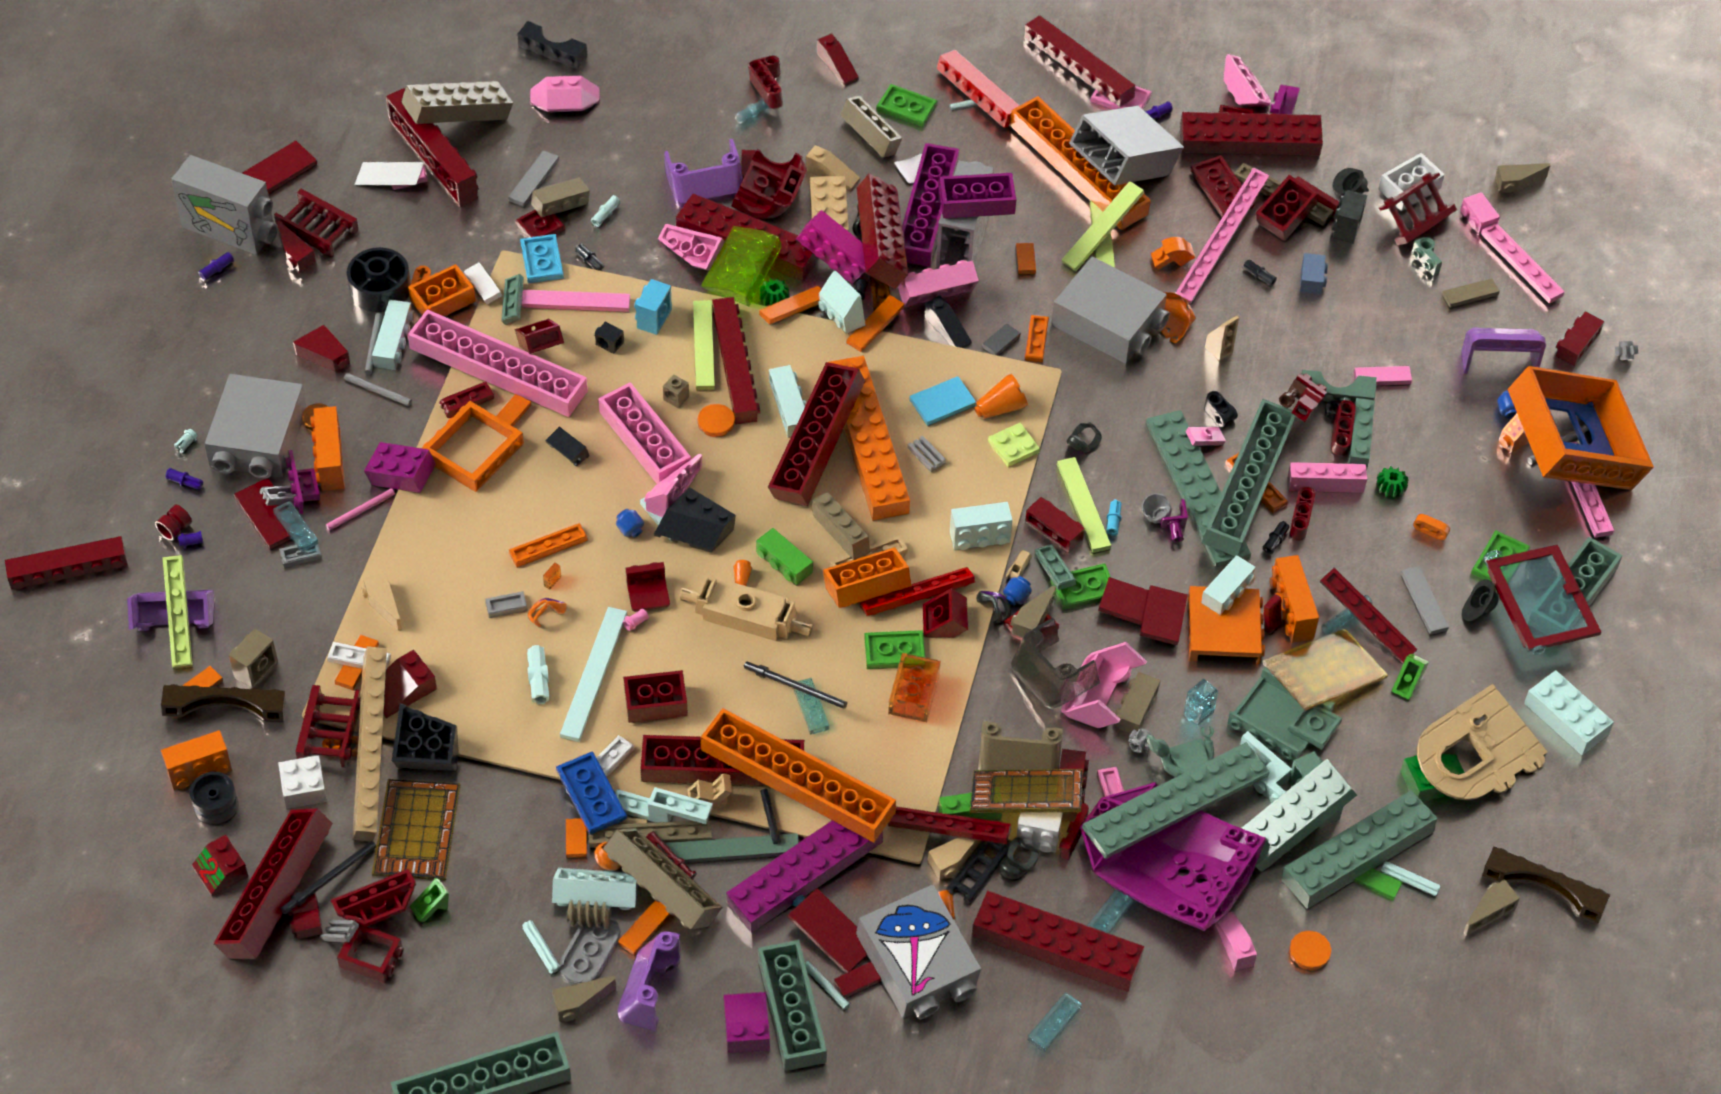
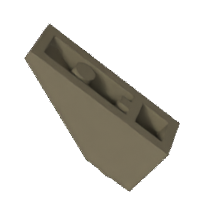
M1550 163L1498 166L1495 180L1499 193L1518 192L1547 178Z
M1051 586L1021 607L1017 615H1013L1010 623L1013 626V635L1034 642L1055 599V586Z
M1506 880L1500 883L1495 882L1488 887L1485 895L1466 924L1465 935L1516 909L1520 898Z
M615 975L554 989L553 999L559 1022L572 1021L582 1016L616 990Z

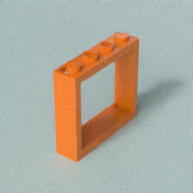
M469 401L460 408L453 418L447 421V424L435 433L429 442L427 441L423 445L422 449L430 451L436 463L435 468L477 492L524 444L523 432ZM471 417L476 418L507 437L473 473L436 452Z

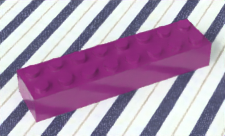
M929 143L924 145L902 224L907 263L931 267L938 241V224L942 214L939 181L941 176H954L959 161L960 149Z
M832 820L726 892L727 904L748 930L753 933L792 906L793 901L798 896L803 895L805 897L882 844L883 831L877 840L872 842Z

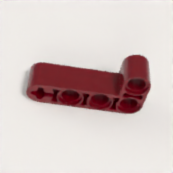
M771 55L750 61L748 69L751 83L769 108L777 109L782 107V89L775 80V78L781 75L779 57Z

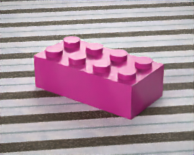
M822 210L806 224L796 238L804 247L808 248L816 257L823 260L831 269L837 271L851 284L866 271L863 243Z

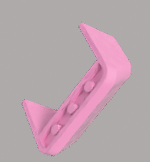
M1127 642L1089 654L1085 658L1062 706V713L1068 718L1095 728H1103L1120 722V718L1106 705L1116 684L1127 681L1131 676L1132 668L1145 665L1147 661Z

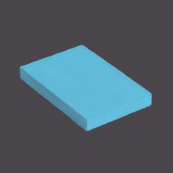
M556 234L520 239L528 283L564 279Z
M959 376L913 394L909 398L927 426L976 406L975 399Z

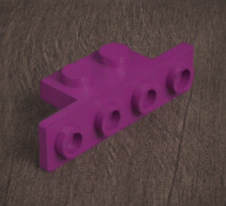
M1280 84L1279 91H1275V103H1271L1270 113L1293 114L1300 88Z
M288 450L289 457H285L286 468H290L288 470L289 482H293L291 483L292 495L295 494L293 497L294 508H298L299 514H303V501L320 500L314 468L296 470L293 451Z

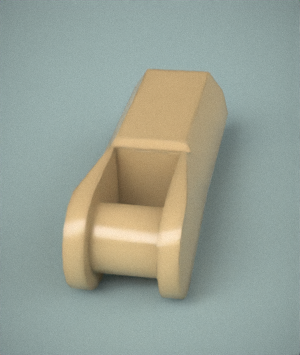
M1025 550L1020 551L1009 568L1006 579L1022 576L1032 558L1029 552Z

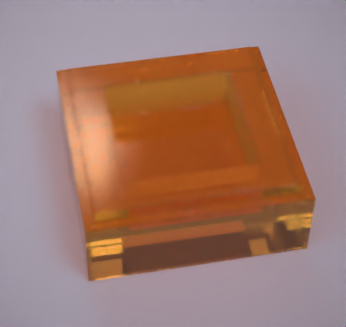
M554 563L543 575L544 587L549 590L561 578L559 564Z

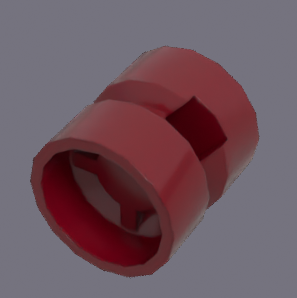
M175 504L168 510L167 515H162L155 522V526L166 539L174 540L181 533V530L186 529L192 523V518L184 508Z

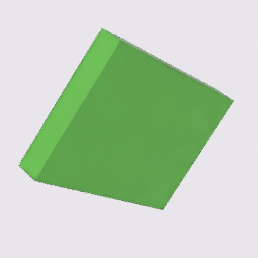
M890 84L877 104L876 111L924 127L936 108L938 100Z
M1495 530L1474 565L1471 574L1492 582L1488 574L1489 567L1486 560L1529 551L1530 546ZM1522 562L1500 567L1508 585Z
M1105 563L1070 571L1076 579V585L1061 590L1056 588V595L1062 610L1100 602L1108 578L1111 575Z
M923 630L864 633L867 669L926 667Z

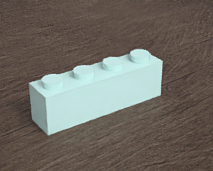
M389 300L372 354L374 367L396 370L397 363L401 362V350L405 349L406 346L405 337L410 332V321L414 320V310H412L411 302Z
M791 365L769 369V383L787 437L792 436L806 406V401L801 398V386H797V374L792 371Z

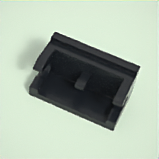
M560 426L545 440L551 448L556 449L569 459L571 463H574L573 465L575 466L580 465L590 456L586 446Z

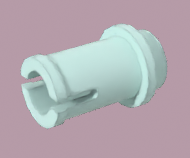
M192 429L185 430L184 435L174 444V447L177 450L181 449L180 452L183 453L192 442L197 440L198 435Z

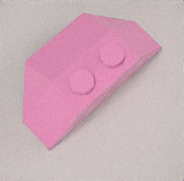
M1228 54L1225 61L1224 82L1227 85L1228 91L1235 97L1236 103L1249 107L1269 106L1271 99L1253 73L1243 64L1242 59Z
M582 76L546 77L530 89V104L547 112L583 111L594 104L600 103V88Z

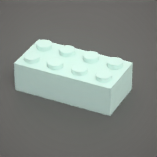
M1556 670L1531 688L1524 702L1528 708L1581 755L1607 737L1614 723L1612 719Z

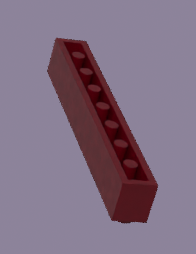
M1039 15L1025 24V38L1028 41H1031L1040 50H1043L1088 85L1097 89L1100 94H1103L1111 102L1121 107L1135 97L1134 83Z
M734 297L712 299V312L732 411L735 417V425L757 422V414H760V405L755 401L757 399V390L752 387L754 385V376L749 373L751 371V362L746 358L748 357V347L743 344L746 340L745 333L741 332L743 328L742 318H738V315H740L739 304H735Z

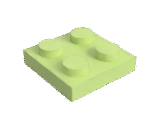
M1021 423L988 437V442L1007 467L1040 453L1039 446Z

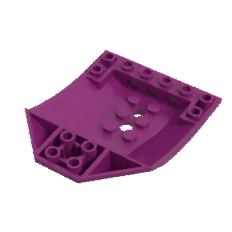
M1154 782L1102 797L1083 824L1159 785ZM1201 810L1105 859L1082 829L1083 824L1080 826L1093 871L1097 876L1113 888L1149 908L1203 931L1230 911L1248 884L1266 842V837L1229 824ZM1182 869H1187L1190 871V873L1185 876H1180L1178 874L1179 871ZM1199 879H1207L1206 882L1197 883Z

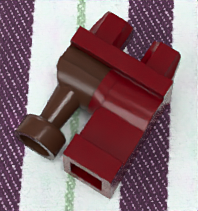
M1299 373L1288 391L1279 397V402L1283 407L1290 408L1295 403V398H1297L1298 402L1291 413L1303 422H1306L1322 402L1327 393V387L1322 384L1316 385L1313 383L1312 377L1307 373L1303 375ZM1298 409L1305 410L1307 414H1301Z

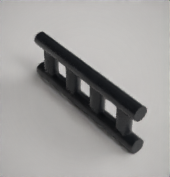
M1008 839L1007 844L981 841L946 890H949L950 894H953L956 889L966 895L963 899L964 902L970 904L1007 855L1011 840ZM989 845L999 850L994 858L983 853ZM977 860L988 865L983 873L972 868ZM967 874L977 880L972 888L961 883Z

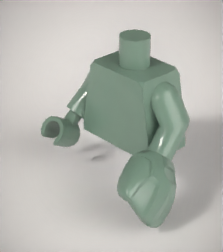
M1209 726V735L1205 734L1204 727L1201 728L1200 734L1205 738L1204 741L1200 738L1171 748L1162 739L1156 740L1150 734L1146 736L1150 750L1160 757L1164 770L1173 777H1177L1214 758L1213 740L1210 738L1214 734L1212 726Z

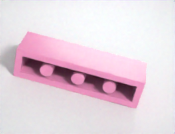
M1290 462L1288 471L1289 491H1299L1302 487H1311L1315 492L1364 493L1367 482L1366 464Z

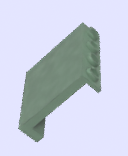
M1265 666L1262 669L1261 677L1234 712L1230 711L1228 724L1243 733L1248 731L1268 749L1274 750L1285 759L1292 761L1298 759L1310 744L1288 731V726L1302 706ZM1326 700L1317 705L1332 712L1335 703Z

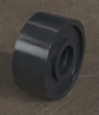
M383 247L370 248L357 254L348 264L347 279L350 296L360 308L371 312H385L389 300L405 302L408 299V286L411 284L407 260L399 252Z

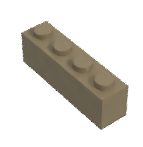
M860 96L847 98L840 115L882 157L895 155L902 137Z
M828 492L812 500L813 516L853 560L870 553L869 536Z

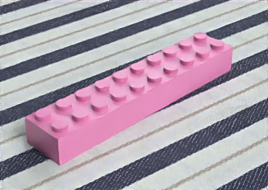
M430 310L425 311L408 333L410 349L567 417H570L588 392L587 377L529 354L526 351Z

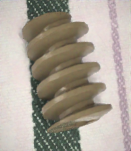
M570 900L567 923L570 920L571 926L575 927L578 921L579 926L583 927L585 922H587L589 928L593 926L594 922L596 928H600L603 923L604 928L608 929L611 921V906L607 908L606 902H603L601 908H599L598 902L595 901L593 907H590V903L587 901L583 907L581 900H578L577 905L574 906L573 900Z

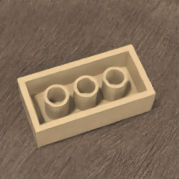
M845 176L810 177L811 219L822 210L849 231Z

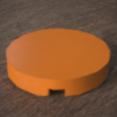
M710 404L699 412L697 422L699 429L704 431L706 435L720 437L733 429L735 417L732 410L727 406Z
M1309 930L1302 931L1294 936L1290 943L1289 953L1292 961H1295L1300 968L1312 971L1319 970L1328 963L1332 949L1330 942L1325 936Z

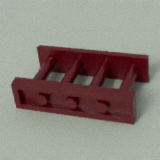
M1429 172L1421 176L1422 180L1396 197L1383 201L1384 204L1379 207L1380 211L1390 210L1400 230V236L1394 239L1397 245L1410 242L1457 211L1455 204H1444L1433 182L1434 179L1440 176L1439 173L1431 174ZM1425 185L1428 186L1438 206V211L1436 212L1431 211L1421 191V188ZM1413 193H1415L1425 213L1424 220H1419L1408 198ZM1401 201L1413 222V227L1410 229L1406 228L1395 206Z
M302 188L297 192L298 204L285 217L278 213L274 214L275 224L280 221L305 243L331 257L334 256L332 244L345 231L354 235L359 231L357 218ZM303 208L312 211L299 224L291 221ZM317 216L325 218L313 232L305 229ZM330 224L339 226L327 240L319 236Z
M312 685L295 751L297 759L311 756V754L339 757L341 767L346 768L347 760H350L352 755L350 747L360 710V690H355L353 699L325 696L321 692L320 685ZM330 704L349 706L351 710L348 716L320 713L319 708L320 705ZM319 721L347 723L345 732L318 730L315 724ZM317 737L343 740L341 749L314 747L311 744V740Z

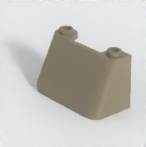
M982 721L978 771L1059 770L1063 728H1047L1043 731L1042 740L1003 737L1001 736L1002 730L999 724ZM996 776L995 782L1011 784L1012 778ZM1013 777V784L1028 785L1030 777ZM1031 777L1030 784L1031 786L1047 787L1046 785H1036L1047 784V777ZM1048 777V784H1056L1058 777Z

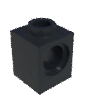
M606 321L594 333L596 345L613 354L624 343V331Z

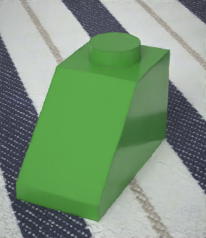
M1412 653L1408 655L1391 691L1409 700L1420 683L1429 662Z

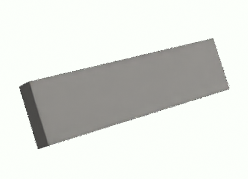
M543 150L509 195V201L525 207L532 197V192L540 187L558 163L559 156Z
M1420 566L1402 570L1401 576L1429 635L1448 631L1449 626Z

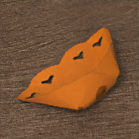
M1164 292L1167 294L1164 310L1170 312V317L1161 332L1166 339L1170 338V342L1177 343L1192 325L1196 316L1186 299L1177 293Z

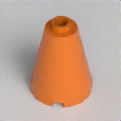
M1012 374L1006 375L976 402L974 410L978 417L982 416L986 419L1028 406L1024 392H1021L1019 388L1021 386Z

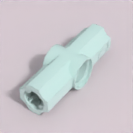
M534 645L527 649L529 667H527L529 685L531 684L532 702L540 705L549 701V677L544 647Z

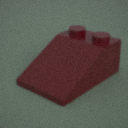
M414 649L396 659L386 669L383 710L385 718L399 712L400 703L409 706L437 690L435 675Z

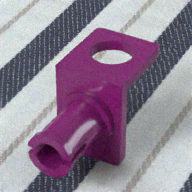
M1181 499L1179 505L1181 516L1163 517L1160 527L1170 528L1172 542L1176 543V539H1178V542L1184 540L1181 526H1186L1188 519L1185 499Z

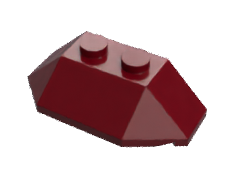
M407 869L331 900V903L339 917L354 920L359 925L367 927L405 912L416 882L410 870Z

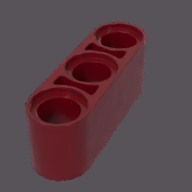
M1350 400L1342 401L1335 413L1331 451L1336 455H1344L1352 441L1356 406Z
M1302 487L1298 492L1289 531L1290 537L1296 541L1305 539L1316 495L1311 487Z

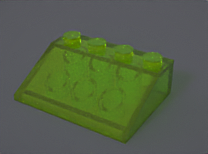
M733 226L701 287L727 298L734 297L736 302L750 306L782 248L780 238L762 230Z

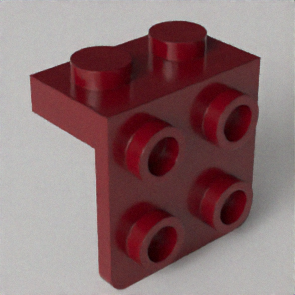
M653 562L639 566L633 565L625 568L627 589L633 612H638L640 609L651 610L670 606L664 562Z

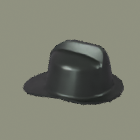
M1345 168L1335 176L1333 181V188L1338 193L1345 194L1346 190L1362 194L1369 191L1367 188L1368 181L1362 170Z
M1484 579L1475 585L1462 609V616L1466 621L1476 620L1481 615L1487 614L1496 608L1499 596L1494 590L1493 582Z

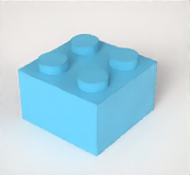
M651 279L648 285L644 286L641 297L637 298L634 304L637 329L655 335L658 334L672 310L671 285Z

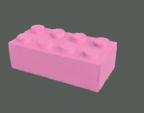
M961 260L956 265L944 264L939 269L927 268L922 273H908V276L900 283L898 289L905 307L928 302L939 295L942 298L971 292L979 280L973 260L968 262L967 260Z

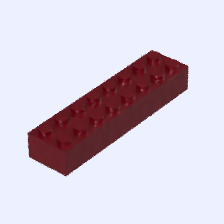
M405 88L387 95L389 121L458 206L462 207L478 199L477 173L468 166L466 159L459 155L457 148L450 144L448 137L443 136L439 126H435L434 123H415L401 103Z
M1182 112L1180 121L1181 145L1184 146L1181 153L1320 156L1323 146L1321 115Z
M869 173L856 188L865 270L868 275L896 289L908 276L898 190L892 184H887L878 176H873Z
M694 193L676 216L677 227L720 237L730 246L731 250L729 253L801 282L804 281L819 259L813 252L796 240L798 235Z
M829 362L825 363L768 485V489L774 499L804 506L809 505L865 383L860 369Z
M643 735L640 768L641 782L694 784L696 781L702 780L713 783L724 773L730 775L731 785L767 786L702 751L701 736ZM782 739L804 751L805 740Z
M318 808L290 810L213 943L229 959L257 958L261 953L262 947L270 937L276 922L281 918L282 912L280 908L291 900L292 894L299 886L304 873L310 867L312 859L319 851L320 845L328 835L329 829L333 824Z
M988 890L972 928V937L1128 993L1144 951L1143 945Z

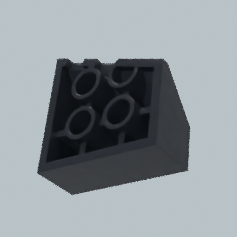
M689 487L666 510L654 536L659 538L665 536L671 538L670 541L673 542L682 541L689 543L690 547L712 553L734 530L736 515Z
M400 703L392 754V762L397 768L456 771L459 754L457 726Z

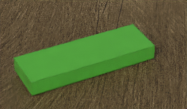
M1373 868L1353 881L1394 900L1402 885L1401 881Z

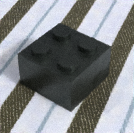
M1346 190L1345 196L1340 197L1338 204L1340 208L1336 209L1334 219H1337V221L1334 220L1331 230L1334 231L1333 239L1354 244L1362 221L1367 195Z

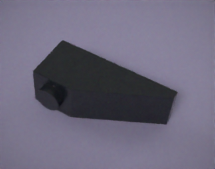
M941 295L925 303V318L951 346L965 348L972 344L952 307Z

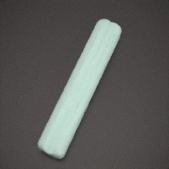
M1388 861L1383 863L1382 873L1433 896L1438 894L1440 885Z
M533 921L525 922L523 930L549 972L555 973L559 971V963Z

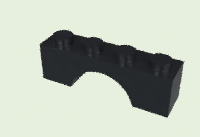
M527 21L517 33L518 46L575 69H578L588 56L587 44L573 38L565 42L549 41L543 36L542 26Z

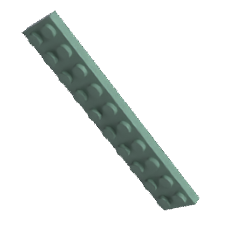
M1181 410L1147 418L1146 425L1181 498L1185 499L1186 508L1201 539H1203L1208 523L1221 496L1219 486L1199 446H1193L1185 432L1189 425ZM1245 540L1238 554L1244 560L1251 558V552ZM1205 545L1215 567L1229 564L1235 557Z
M1245 742L1084 823L1082 829L1103 857L1107 859L1268 777L1270 771L1248 743Z

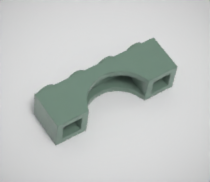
M1302 370L1301 374L1307 373L1310 375L1313 383L1316 385L1322 384L1327 387V393L1323 401L1338 400L1342 402L1350 400L1355 402L1356 398L1375 399L1377 377L1358 375L1351 385L1335 387L1326 382L1321 371Z
M1356 398V411L1348 464H1366L1367 471L1370 459L1375 401Z

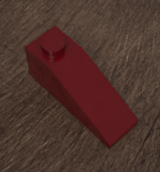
M832 33L817 39V55L844 86L859 79L841 43Z
M278 221V234L287 259V265L301 273L316 262L314 250Z

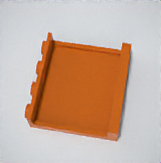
M1190 586L1188 592L1189 661H1197L1198 655L1256 657V664H1260L1261 657L1265 655V645H1261V640H1264V629H1261L1264 616L1263 613H1260V608H1263V597H1260L1259 589L1245 588L1243 594L1233 600L1230 609H1225L1219 615L1201 603L1203 591L1207 587Z

